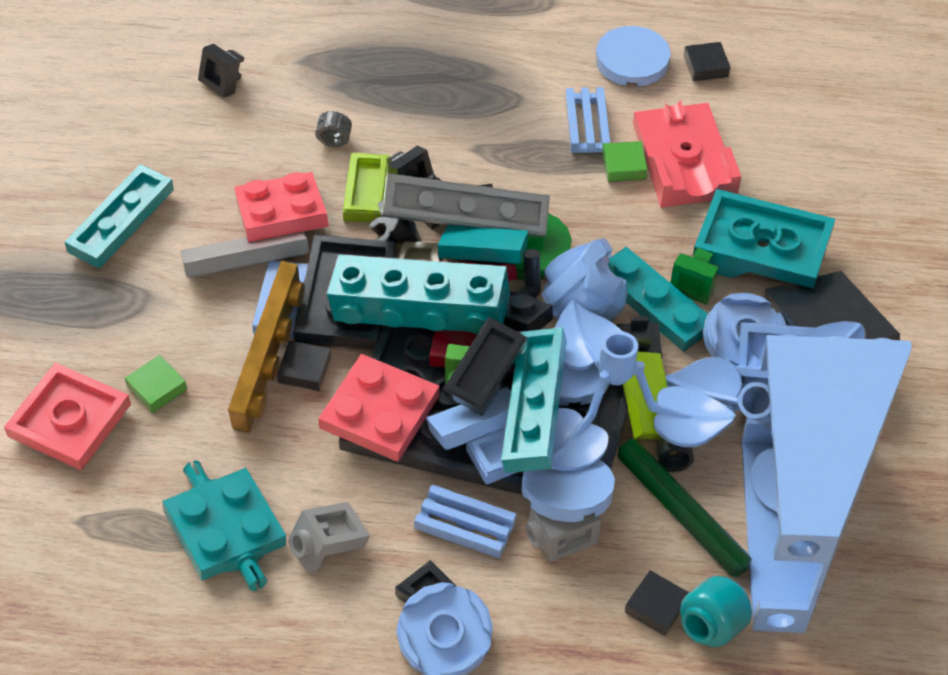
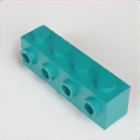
M338 255L327 291V297L334 321L348 324L366 323L389 327L427 328L434 331L444 329L478 334L488 317L504 324L510 289L506 266Z

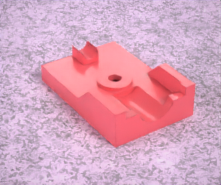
M680 100L674 106H669L665 102V108L634 112L633 125L638 140L642 142L646 165L660 208L712 201L716 189L738 194L741 174L731 147H724L709 103L683 106Z

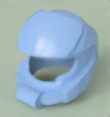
M607 239L593 240L588 244L569 249L552 260L546 267L544 274L548 282L544 287L542 296L546 303L553 305V315L557 319H559L564 309L572 300L578 302L588 311L611 322L624 309L628 293L627 280L615 276L608 266L613 249Z

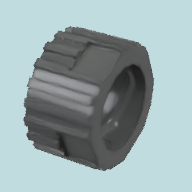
M337 111L323 112L318 118L315 131L316 139L329 147H341L347 144L352 129L351 119Z

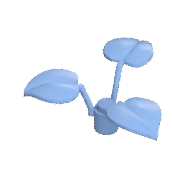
M572 300L562 312L555 328L563 327L567 339L564 365L573 370H585L595 364L599 370L600 377L589 411L584 419L574 410L559 408L551 469L559 471L581 470L594 465L602 458L607 449L608 434L601 427L591 423L596 417L607 383L622 385L631 379L633 375L637 377L649 411L657 413L654 419L656 432L669 443L681 447H696L712 440L733 423L735 414L715 399L690 388L680 386L663 388L658 393L656 403L644 374L645 364L641 361H636L638 342L634 336L621 331L606 318L588 311L575 300Z
M841 321L816 327L801 337L827 338L840 336L843 338L865 339V329L860 323ZM717 357L704 358L666 376L668 387L680 386L701 392L720 402L734 414L735 406H737L745 416L763 423L764 428L772 435L769 386L762 382H752L743 387L740 372L729 361ZM771 448L760 453L755 459L751 468L750 478L757 497L767 507L778 513L774 450Z

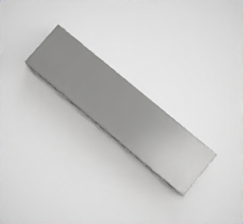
M388 173L385 183L382 217L453 226L528 230V236L543 238L546 236L550 195Z

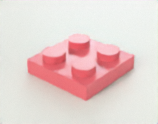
M295 172L283 178L267 181L253 180L245 185L234 187L248 243L329 227L327 212L312 172Z
M361 354L319 416V429L399 462L437 401L439 385Z
M55 362L6 423L4 429L7 437L82 471L131 406L128 394Z

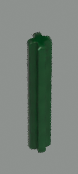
M631 438L619 447L618 459L731 576L738 577L750 567L751 556L638 440Z

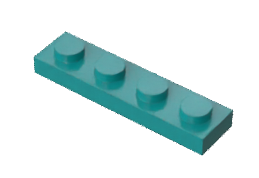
M563 327L520 332V334L528 337V343L515 364L501 456L505 473L552 468L567 344Z

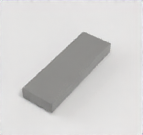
M304 232L249 243L247 237L180 251L186 277L191 278L304 255L309 252Z

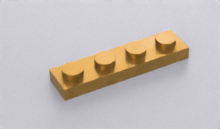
M280 262L228 408L231 425L234 430L250 433L254 419H261L264 413L267 399L264 390L267 381H274L280 362V357L277 355L280 344L288 342L292 330V319L290 316L293 307H300L304 296L305 283L300 282L297 264Z

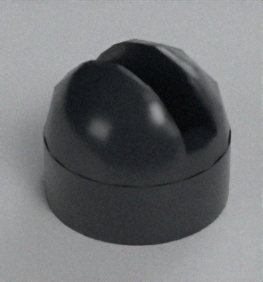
M663 438L660 439L657 445L658 462L668 472H681L693 464L694 455L692 447H681L669 443ZM673 451H676V452H677V455H669V454H670V452H673Z

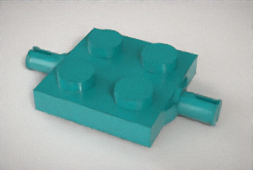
M193 461V467L189 462L183 468V472L189 479L192 488L162 502L163 512L198 576L203 581L222 572L240 570L251 591L257 590V584L260 589L263 588L268 580L257 562L265 554L286 546V534L247 468L218 479L210 480L200 461Z

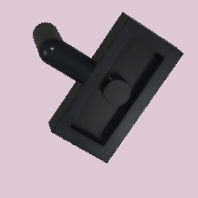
M529 249L523 252L524 286L516 292L510 291L504 320L505 326L522 332L541 330L553 320V305L535 299L541 292L540 252L535 249Z

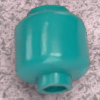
M722 576L707 578L682 600L680 608L682 626L686 634L697 643L714 648L724 646L750 623L752 617L750 600L745 590L733 580Z

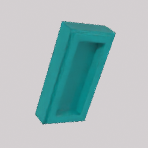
M447 225L438 243V258L519 264L522 261L523 252L526 251L528 246V230Z

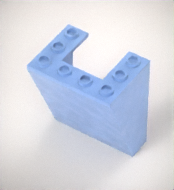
M791 334L766 336L760 361V371H768L772 435L764 428L763 423L747 417L741 439L748 554L752 558L749 567L753 631L806 632L882 433L912 349L911 341L891 340L888 338L852 339L840 336L827 338L800 337ZM771 448L774 450L778 513L767 507L757 497L750 478L751 468L755 459L760 453Z

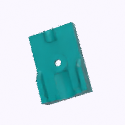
M716 189L694 245L693 255L697 248L713 253L709 264L719 267L717 275L733 278L751 272L814 289L834 229L835 218ZM763 241L767 242L769 245L763 247L760 246L758 243Z

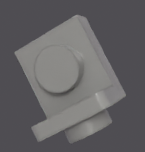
M349 502L302 510L288 542L294 556L299 559L306 573L310 574L319 570L325 556L364 548L370 535Z
M530 507L529 522L525 524V529L533 548H541L548 563L598 544L601 518L599 515L595 517L594 512L590 515H584V521L572 523L550 521L549 518L538 514Z

